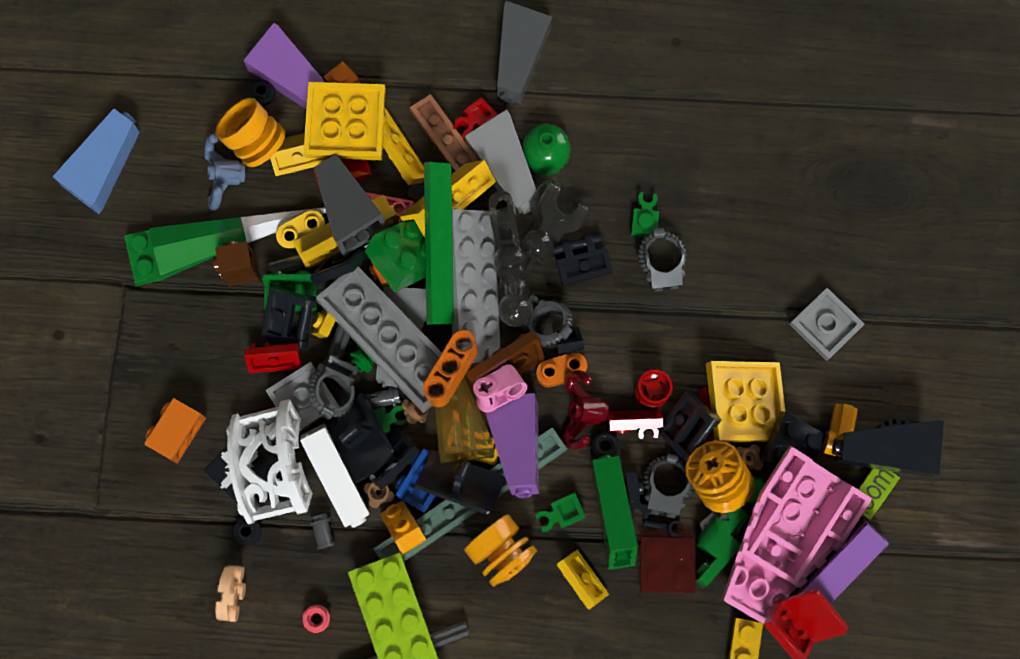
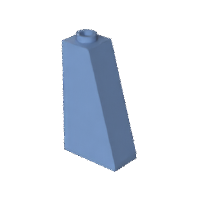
M113 109L53 175V178L63 188L97 214H100L140 133L134 125L136 120L125 111L121 114L116 109Z

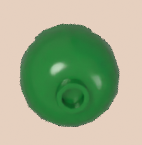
M545 123L534 126L524 136L521 146L527 165L535 174L544 176L557 174L569 162L571 153L569 137L563 129L556 125Z

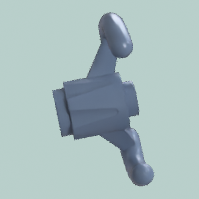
M209 134L204 146V157L210 163L207 170L208 179L213 181V189L207 200L210 210H217L219 208L222 193L228 185H239V183H244L245 165L243 162L227 160L214 151L215 143L219 140L216 134Z

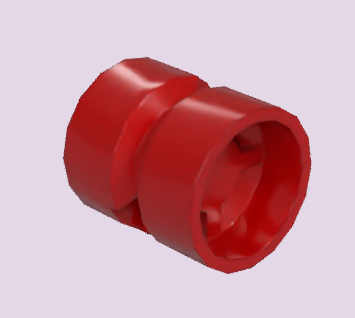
M656 369L645 372L635 387L634 394L637 403L642 408L648 410L662 407L671 395L673 389L672 381L663 371Z

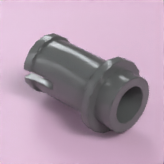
M389 386L388 390L366 394L372 409L392 404L395 407L397 403H401L398 387L393 388Z
M327 514L311 517L312 523H310V526H313L317 550L334 546L329 526L331 518H328Z

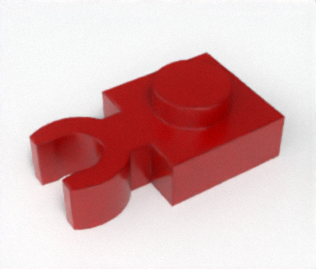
M481 97L463 111V117L456 119L453 129L455 130L459 126H463L466 130L463 132L462 138L465 139V136L471 133L473 128L477 129L498 114Z

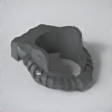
M664 228L653 229L652 234L649 233L647 237H644V240L641 241L642 244L639 245L640 249H638V261L641 263L640 266L643 267L642 270L646 271V280L649 282L650 289H654V292L663 291V287H670V290L679 289V285H683L682 278L686 275L683 268L686 265L685 261H687L685 245L682 244L681 239H678V236L669 231L665 232ZM658 238L669 240L673 243L677 252L674 265L665 271H657L651 266L647 252L650 244Z
M532 294L525 299L524 305L514 314L515 322L521 327V332L526 334L532 330L535 332L537 322L542 317L556 315L563 319V327L558 333L555 332L551 335L536 333L542 347L550 346L552 343L556 344L562 338L566 340L572 332L570 328L573 322L571 311L562 303L558 304V302L545 300L539 301Z
M333 354L326 357L323 363L317 366L318 372L316 371L311 376L312 379L309 380L307 387L312 405H315V409L319 410L320 416L330 419L332 416L340 417L345 415L352 408L353 401H355V389L353 386L355 380L353 375H356L358 371L354 363L344 362L340 360L339 356ZM325 377L333 378L341 387L342 395L339 408L330 409L324 406L319 396V386Z
M667 452L666 456L656 457L645 468L643 484H645L644 487L647 489L645 499L648 501L647 509L650 514L659 515V513H664L666 517L675 519L676 516L680 515L681 508L686 506L685 498H688L689 494L692 493L691 489H693V486L686 476L687 463H684L682 459L680 460L678 454ZM671 463L681 470L684 476V486L679 494L665 496L656 489L654 485V472L659 465Z

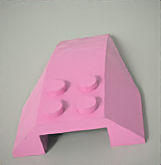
M789 446L758 496L722 600L764 624L773 603L788 598L797 587L801 588L807 582L806 578L816 567L820 569L827 562L825 558L833 550L837 551L845 543L872 498L822 468L800 451Z

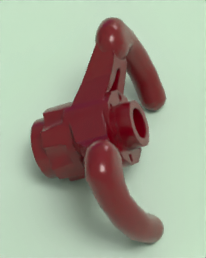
M581 370L570 372L564 380V387L570 394L572 402L569 405L570 424L562 433V441L565 446L574 450L584 448L590 442V437L582 435L577 440L574 438L589 424H600V422L606 421L609 415L607 402L602 401L601 398L590 397L577 383V380H580L585 385H590L593 381L588 373Z

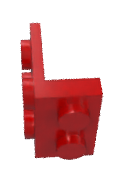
M811 589L774 602L764 622L765 627L792 659H807L814 643L846 634L848 630V625L817 589Z

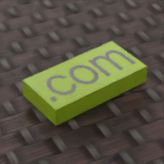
M872 468L857 488L872 498L862 514V517L867 521L872 519L899 481L900 477L892 471Z

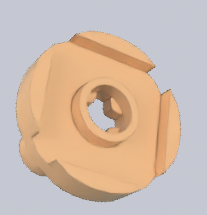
M228 565L224 568L218 587V592H221L220 602L216 601L217 620L237 622L239 615L238 600L244 599L246 583H242L244 567Z

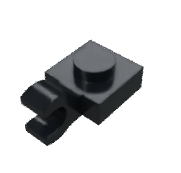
M637 472L626 473L624 475V482L632 521L634 520L633 512L637 509L642 511L643 520H645L649 516V511L645 505L640 503V495H644L643 481L637 478Z

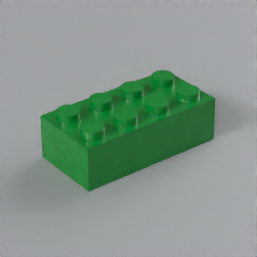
M414 219L405 220L373 235L364 252L394 293L426 277L425 237Z

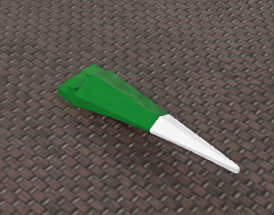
M323 207L149 228L147 231L124 235L136 286L162 281L215 257V247H220L225 242L250 243L276 233L277 228L282 223L304 211L315 210L321 215L327 214L326 209Z

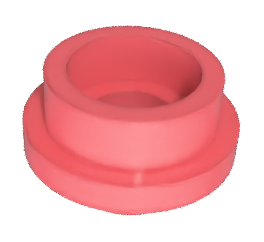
M312 605L303 614V625L310 632L320 633L329 626L330 613L321 605ZM318 613L321 615L322 620L319 624H314L312 617Z

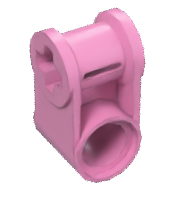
M513 365L502 366L497 371L478 379L473 385L474 394L477 396V406L483 412H492L502 405L520 398L527 390L526 383Z

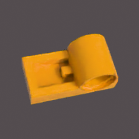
M403 500L389 506L384 512L380 513L402 554L407 553L426 541Z

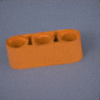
M460 330L452 336L424 382L423 392L430 405L434 407L445 406L478 353V347L471 332ZM463 342L471 343V346L466 350L458 349V346ZM454 364L458 366L453 373L444 372L448 365ZM436 387L444 389L443 393L439 396L434 397L430 395L431 391Z

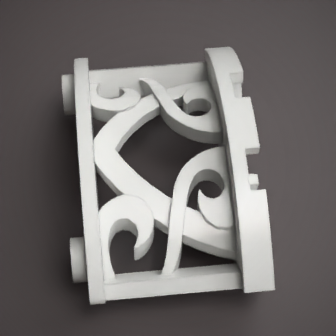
M290 399L280 401L279 407L244 416L234 414L231 417L230 425L227 426V452L230 477L237 499L238 512L244 516L248 524L254 523L255 520L296 511L297 514L308 511L313 493L307 483L301 462L296 463L294 449L299 448L301 418ZM258 426H259L260 432L258 433L257 430L250 429V428H254V427H258ZM276 437V445L273 446L270 440H274ZM261 443L266 450L278 455V461L273 464L268 472L267 481L259 477L249 467L250 460ZM279 471L282 474V481L276 478ZM269 493L271 505L259 507L255 494L259 495V502H265ZM278 496L289 497L290 500L279 503Z

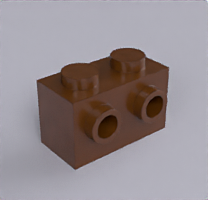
M229 241L223 243L220 247H215L216 256L212 258L214 270L219 272L220 279H224L229 287L260 281L256 256L247 242Z

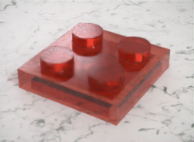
M641 537L640 592L695 594V538Z

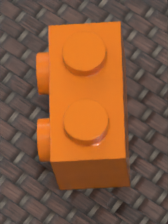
M173 398L170 403H166L162 408L161 418L156 426L153 425L148 430L145 436L147 440L144 445L178 464L206 420V417Z

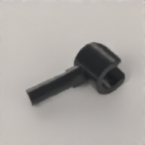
M646 519L644 521V526L665 531L669 537L681 536L672 532L673 524L683 526L680 521L668 523Z

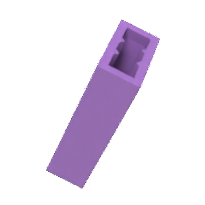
M275 23L272 24L244 59V63L250 73L261 80L270 82L274 89L304 109H307L308 82H325Z
M535 393L523 394L520 398L512 400L492 412H485L512 495L520 498H528L532 494H539L538 402Z
M863 518L851 531L845 543L837 551L834 550L826 559L827 562L820 569L816 570L800 588L798 594L811 589H817L831 604L889 544L888 541Z

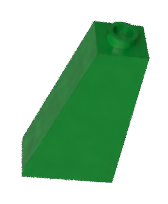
M603 455L592 461V474L608 570L635 566L638 546L619 456Z

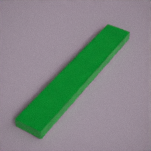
M426 162L424 163L427 324H454L451 164Z

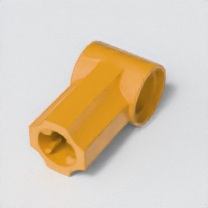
M834 404L829 430L826 432L822 445V453L833 455L832 444L834 439H837V436L842 433L854 431L858 412L857 408L848 404Z

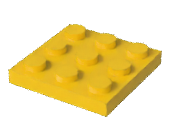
M308 82L304 157L330 158L336 154L339 159L382 160L385 84Z
M710 361L706 363L710 408L712 412L721 418L719 425L716 428L713 427L714 441L767 442L779 412L785 411L780 362Z

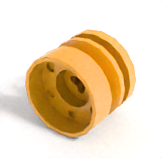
M246 98L234 104L220 119L215 132L217 138L228 149H232L235 155L248 167L259 166L270 159L280 148L285 138L284 128L272 116H268L267 111L255 98Z
M711 441L696 448L689 456L686 464V476L707 508L719 513L733 512L744 506L751 498L754 490V478L733 445L724 441Z
M509 514L491 525L464 549L475 565L486 559L489 561L488 566L482 572L484 576L496 570L497 574L489 581L493 587L514 577L529 564L532 556L538 551L534 545L524 552L520 549L529 541L527 537L514 542L512 537L517 533L519 527Z

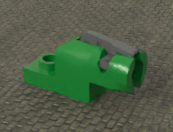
M741 508L728 513L712 512L699 523L701 533L699 534L696 546L712 560L711 562L706 560L696 571L699 576L695 581L703 588L711 583L740 549L741 544L734 536L738 537L744 524L749 519V516Z

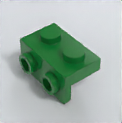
M272 271L269 275H262V281L265 284V312L269 289L274 285L302 295L317 297L318 284L314 285L311 281V272L296 271L295 274H285L282 271ZM316 301V307H315V308H312V311H318V302H317V301ZM296 305L295 311H301L302 307Z

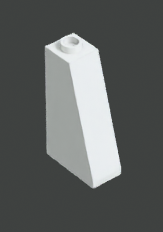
M325 423L302 434L300 441L344 527L351 525L354 528L366 521L365 517L369 515V511L355 483H353Z

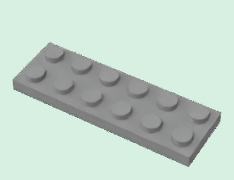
M452 209L454 301L452 336L460 330H466L473 334L477 343L478 353L469 367L470 369L474 364L485 361L496 350L500 349L494 212ZM463 342L458 346V349L466 350L471 346V343Z
M359 267L353 272L339 277L316 297L317 302L406 396L425 413L432 405L429 404L423 392V385L442 352ZM453 364L448 365L444 372L453 373L457 368ZM436 387L431 391L430 395L434 397L439 396L443 393L444 389Z

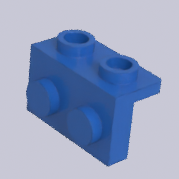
M425 448L409 464L412 469L407 477L402 475L395 487L398 490L396 496L424 514H426L436 497L413 487L429 455V451Z

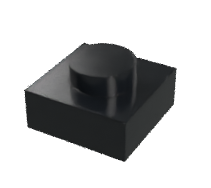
M579 327L571 328L572 332L566 340L562 338L560 339L561 341L556 342L558 354L574 353L584 349V341Z

